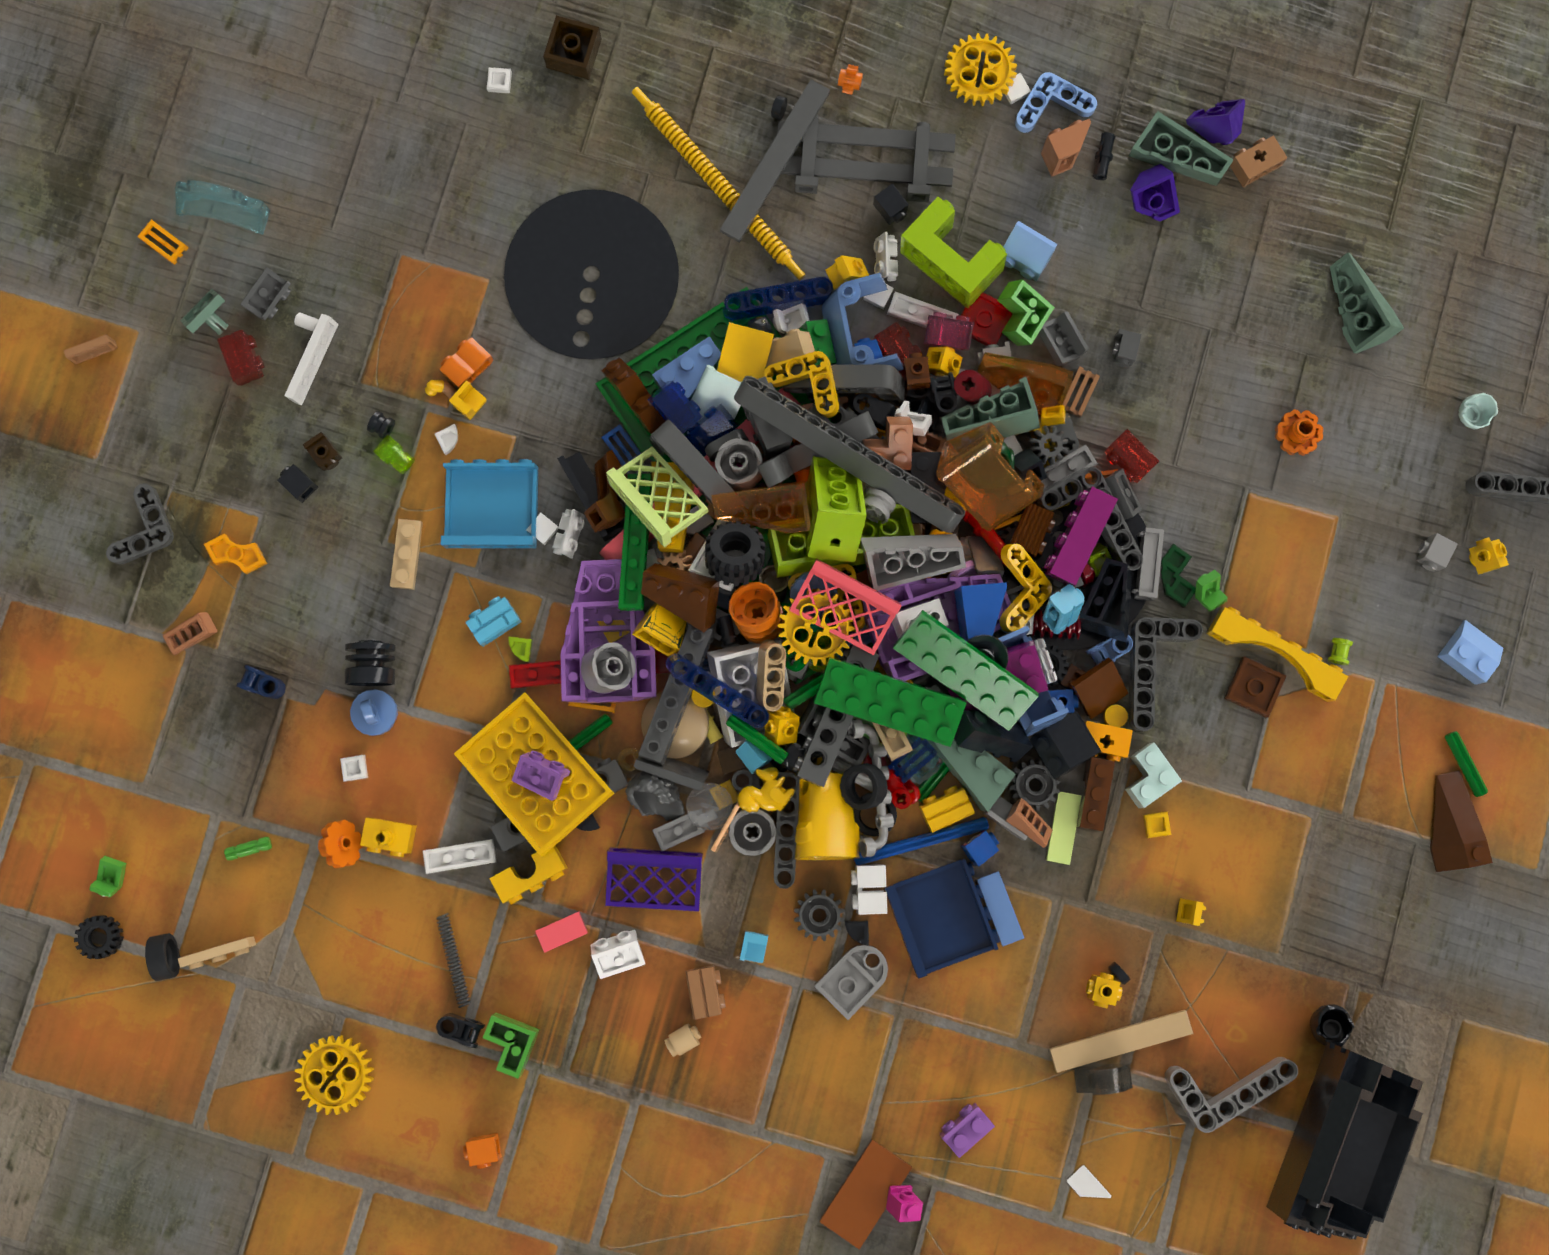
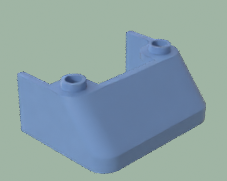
M880 273L844 282L822 305L823 319L828 321L837 362L835 365L883 364L891 365L897 371L904 370V366L897 354L875 359L870 347L866 345L853 347L845 306L856 303L860 297L888 290Z
M1028 626L998 638L1006 648L1032 640L1030 636H1026L1030 630ZM1047 690L1039 693L1038 698L1018 721L1027 737L1062 720L1069 713V710L1064 707L1061 700H1057L1055 697L1051 698Z

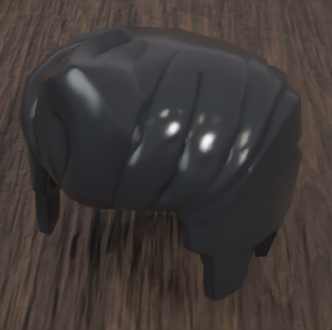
M797 737L796 743L785 744L782 749L788 753L787 758L782 764L772 759L770 762L773 767L777 768L779 772H785L787 769L796 772L793 769L799 756L803 757L806 750L803 748L805 738ZM816 751L813 752L810 757L811 762H815L821 754Z
M1329 1004L1321 1006L1310 1018V1028L1314 1038L1325 1046L1327 1042L1342 1047L1354 1029V1023L1350 1015L1339 1005Z

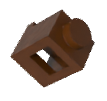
M922 353L909 354V358L904 359L906 390L929 388L931 380L928 356L922 357ZM920 366L922 370L916 372L913 370V367Z

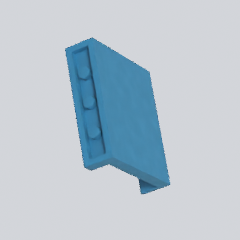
M453 459L450 460V463H443V467L446 469L444 536H441V545L443 547L537 548L538 466L532 463V460L520 459L518 463H509V460L498 459L496 463H487L486 460L476 459L473 460V463H464L463 460ZM530 525L531 534L526 530Z

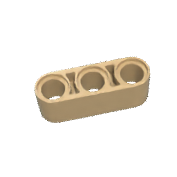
M771 639L764 640L759 646L756 699L768 711H777L783 705L786 650L782 645ZM776 647V653L769 657V650ZM775 670L774 677L771 680H767L768 673ZM773 694L772 701L766 703L767 696Z

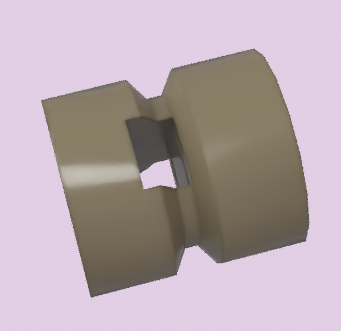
M774 565L763 568L758 582L771 587L779 602H783L786 597L789 576L777 578Z

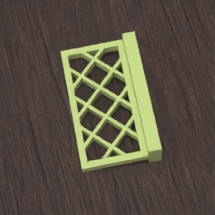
M650 447L618 470L613 467L606 472L609 485L663 547L672 542L671 538L709 512L705 504L653 447ZM651 456L657 461L656 467L643 466L644 461ZM630 470L638 471L637 480L627 479L624 474ZM642 471L655 472L653 481L641 480ZM658 473L669 474L670 482L657 481ZM639 486H651V495L640 494ZM656 487L668 488L667 497L654 496ZM672 488L682 489L684 491V498L671 497ZM653 501L666 502L665 511L654 510L652 508ZM670 503H681V512H670ZM686 504H693L699 507V510L695 513H685ZM667 517L680 518L679 524L672 529L666 524Z

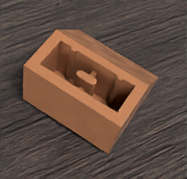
M1090 119L1074 121L1069 127L1063 130L1057 128L1048 134L1041 155L1051 177L1072 169L1090 127Z

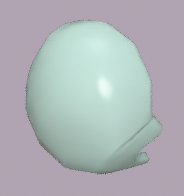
M1486 393L1473 394L1463 400L1458 410L1460 421L1466 427L1474 430L1490 425L1492 418L1498 414L1497 402L1491 395Z

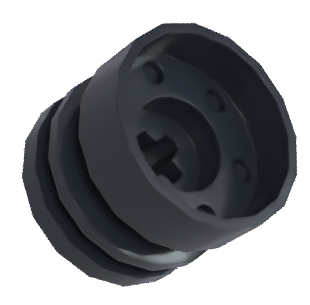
M361 640L345 644V651L356 652L354 655L345 656V660L356 662L355 667L345 669V685H395V669L384 667V663L395 661V656L385 655V653L395 651L394 644L377 640Z

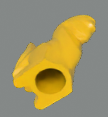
M777 768L756 769V775L764 782V785L761 789L754 786L742 788L737 801L740 808L749 813L752 811L757 812L759 808L766 811H782L794 795L795 789L790 788L786 790L782 787L785 777L782 776L776 780L779 774Z

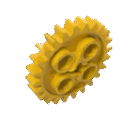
M977 33L975 39L968 35L967 42L960 39L959 46L953 45L952 52H948L947 55L949 60L945 61L944 67L946 69L944 76H949L946 79V84H952L950 92L958 91L957 99L963 95L965 96L964 103L972 99L973 106H975L977 101H980L981 105L984 106L985 100H988L992 105L994 97L1000 101L1003 96L1002 93L1008 94V86H1013L1014 84L1011 78H1016L1017 73L1014 71L1017 64L1012 63L1014 62L1015 55H1009L1011 48H1003L1005 41L998 44L996 43L997 36L989 40V36L986 33L984 39H981L980 34ZM985 52L980 86L977 88L975 84L981 53ZM967 55H973L976 59L971 60L967 58ZM989 59H995L998 63L993 64L989 62ZM963 76H970L972 80L967 81ZM985 80H992L994 84L989 85Z
M827 592L824 595L820 593L813 596L815 605L812 604L810 597L800 599L796 607L800 610V616L789 611L790 607L784 605L783 608L787 611V614H779V617L784 622L777 624L784 631L780 632L778 636L786 637V640L781 644L782 646L790 645L787 653L790 654L795 651L796 661L803 656L804 664H807L809 659H812L813 665L816 666L817 661L821 659L823 665H826V658H835V653L843 656L841 648H850L846 640L829 631L830 629L838 630L837 627L840 625L841 632L849 635V631L855 630V627L849 625L853 619L842 623L838 622L837 625L829 627L825 623V617L828 613H833L832 608L824 610L820 619V626L824 627V629L817 630L813 646H808L813 634V629L810 625L815 624L817 621L818 608L830 605ZM838 594L832 596L833 604L838 603ZM789 598L790 602L793 604L794 599ZM845 604L834 607L838 620L847 618V614L850 613L849 608H842ZM808 605L813 606L816 610V614L810 620L802 616L803 608ZM800 628L808 631V637L803 641H798L795 638V632ZM821 636H828L831 642L828 647L821 648L818 646L817 642Z
M331 1035L328 1036L327 1042L324 1038L319 1039V1046L315 1042L310 1044L312 1051L307 1049L303 1051L306 1058L298 1059L297 1062L302 1067L295 1069V1072L301 1074V1077L294 1081L302 1084L297 1089V1092H305L301 1100L309 1098V1108L316 1104V1112H320L325 1108L326 1115H329L334 1109L335 1114L338 1115L341 1113L342 1108L345 1112L350 1111V1104L353 1107H357L359 1105L357 1099L363 1101L366 1098L363 1091L368 1092L371 1090V1087L366 1083L374 1080L373 1077L368 1076V1073L372 1072L374 1068L367 1067L372 1058L365 1059L363 1057L367 1053V1049L360 1052L358 1050L361 1045L360 1042L352 1046V1038L344 1042L343 1035H340L335 1041L334 1036ZM329 1052H334L337 1055L336 1064L329 1061ZM347 1057L348 1062L336 1074L337 1078L328 1084L324 1092H321L323 1085L333 1076L332 1071L338 1069L344 1058ZM348 1067L355 1069V1078H350L347 1075ZM315 1071L321 1073V1083L314 1080L313 1074ZM333 1086L340 1089V1098L333 1096L331 1092Z

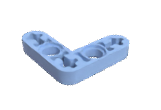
M1045 72L1039 77L1018 112L1015 126L1023 133L1031 131L1050 100L1082 117H1089L1094 113L1097 100L1090 93L1061 77ZM1050 81L1051 85L1047 87L1044 94L1043 92H1041L1044 83ZM1069 90L1072 92L1073 97L1066 100L1062 98L1061 92ZM1079 96L1080 98L1075 105L1074 102L1076 100V97ZM1039 98L1042 100L1043 105L1034 107L1030 100ZM1089 102L1090 105L1087 109L1082 108L1083 104ZM1028 112L1032 113L1029 122L1026 125L1022 124V120L1026 118Z

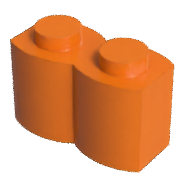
M473 338L463 340L457 347L458 351L452 356H447L441 362L440 371L458 389L465 381L472 384L477 376L493 362L492 356Z

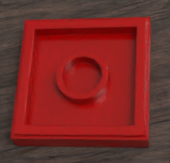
M983 292L969 308H964L954 329L986 346L997 344L1003 329L1013 314L999 303L997 299Z

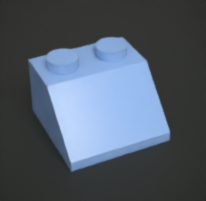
M1018 221L1003 246L1007 253L1005 266L1017 269L1026 279L1037 281L1050 261L1057 244Z
M1464 620L1437 657L1476 685L1486 683L1499 666L1503 647Z

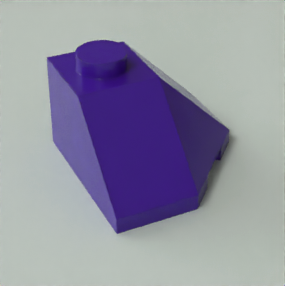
M1245 99L1222 101L1206 112L1204 109L1197 110L1186 119V123L1210 143H1220V145L1231 144L1241 134Z
M1162 164L1141 172L1130 190L1134 210L1150 216L1159 222L1180 213L1173 172Z

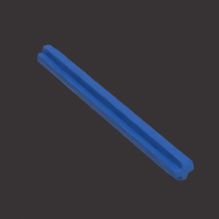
M982 817L939 829L933 833L928 832L885 844L881 849L876 850L875 855L872 857L864 858L859 852V858L854 859L856 865H862L989 829V823L987 818Z

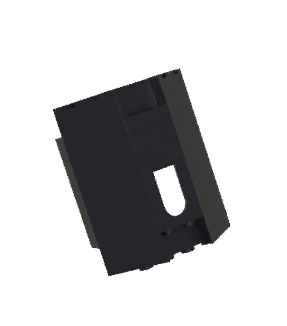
M1327 1042L1266 1207L1283 1219L1284 1224L1297 1230L1299 1228L1303 1231H1310L1317 1235L1321 1234L1328 1238H1331L1332 1235L1356 1240L1357 1236L1367 1238L1374 1220L1382 1223L1385 1220L1423 1113L1414 1110L1423 1081Z

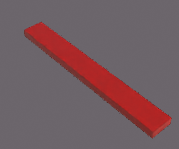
M656 650V674L671 673L678 652L668 657ZM561 660L509 665L511 689L561 684Z

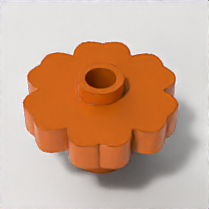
M1294 409L1284 414L1281 422L1276 425L1275 439L1281 441L1280 448L1289 455H1294L1298 452L1299 455L1305 456L1317 449V443L1323 439V427L1317 424L1318 417L1310 411L1305 410L1300 413Z
M347 820L327 823L321 830L323 838L318 842L320 855L326 857V862L329 866L337 869L354 865L360 858L358 850L363 847L360 846L361 834L355 832V825Z

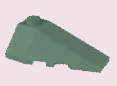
M1346 253L1330 266L1334 290L1338 295L1340 305L1338 310L1339 314L1342 315L1344 327H1342L1343 335L1354 353L1357 354L1382 344L1404 329L1394 310L1350 253Z

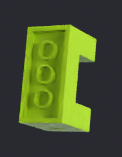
M937 197L901 235L900 253L964 307L969 308L1003 272L1007 253L1001 244L989 240L967 262L942 241L953 228L955 210L948 200H942L940 197Z
M813 456L803 499L804 516L812 517L807 539L808 557L837 560L839 562H855L867 516L862 480L826 458Z

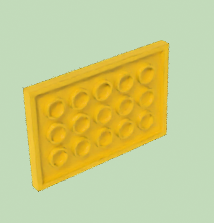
M526 692L454 753L541 857L614 794ZM537 751L542 753L545 759L558 761L564 764V768L570 770L569 776L563 778L555 800L551 801L511 781L520 755Z

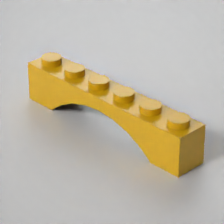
M1224 607L1218 611L1206 634L1225 645L1236 643L1254 644L1275 651L1297 670L1309 692L1327 702L1336 701L1349 677L1342 673L1343 669L1334 664L1329 666L1322 662V657L1317 654L1304 652L1301 650L1302 646L1295 642L1289 641L1288 643L1281 639V635L1278 632L1263 629L1258 621L1251 618L1247 620L1240 616L1241 613L1235 608Z

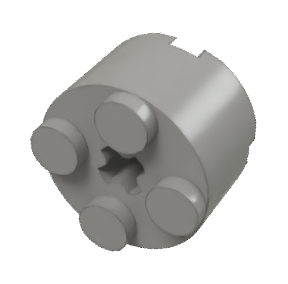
M736 438L725 442L719 448L715 459L716 470L735 492L747 491L755 487L763 478L757 467L763 463L762 456L754 443ZM740 463L743 466L739 468L736 464Z
M607 643L596 647L582 658V678L586 687L597 693L605 694L625 688L636 673V663L632 653L623 648V645L619 643Z
M760 809L757 812L752 811L750 813L743 810L733 818L729 827V838L733 847L740 853L748 856L761 855L773 845L776 838V826L773 819ZM757 826L759 828L757 830L759 836L757 838L754 836L748 838L749 832L746 829Z

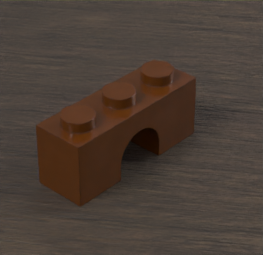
M1095 757L1086 761L1083 778L1085 790L1080 804L1077 827L1103 831L1115 761Z

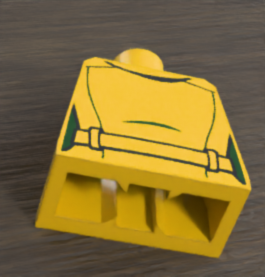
M655 603L646 612L632 635L670 657L680 650L686 621Z

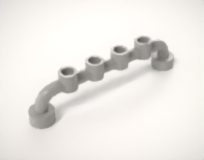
M860 719L852 720L848 729L850 738H862L864 733L869 736L868 753L872 760V765L877 766L883 772L886 780H888L889 770L887 766L881 765V757H885L887 751L883 743H879L877 731L872 726L863 724ZM887 790V795L883 802L876 807L875 824L879 830L878 839L876 841L871 837L860 839L859 849L864 858L874 856L876 850L881 849L886 844L888 828L894 825L893 815L891 813L886 814L885 804H890L892 800L889 790Z

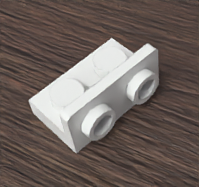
M635 930L622 931L616 936L607 939L601 938L591 944V956L600 979L645 965V959Z

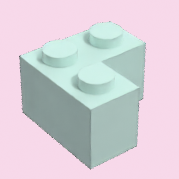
M1154 742L1147 744L1130 756L1143 777L1127 787L1125 791L1138 808L1147 807L1182 782Z

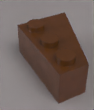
M654 563L643 572L641 594L700 631L705 632L715 623L720 582L716 581L715 578Z

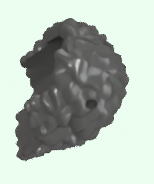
M644 771L637 773L628 782L627 789L625 790L627 800L631 805H634L635 809H639L642 816L656 814L669 821L670 819L680 818L681 815L685 814L683 801L679 798L680 794L675 782Z

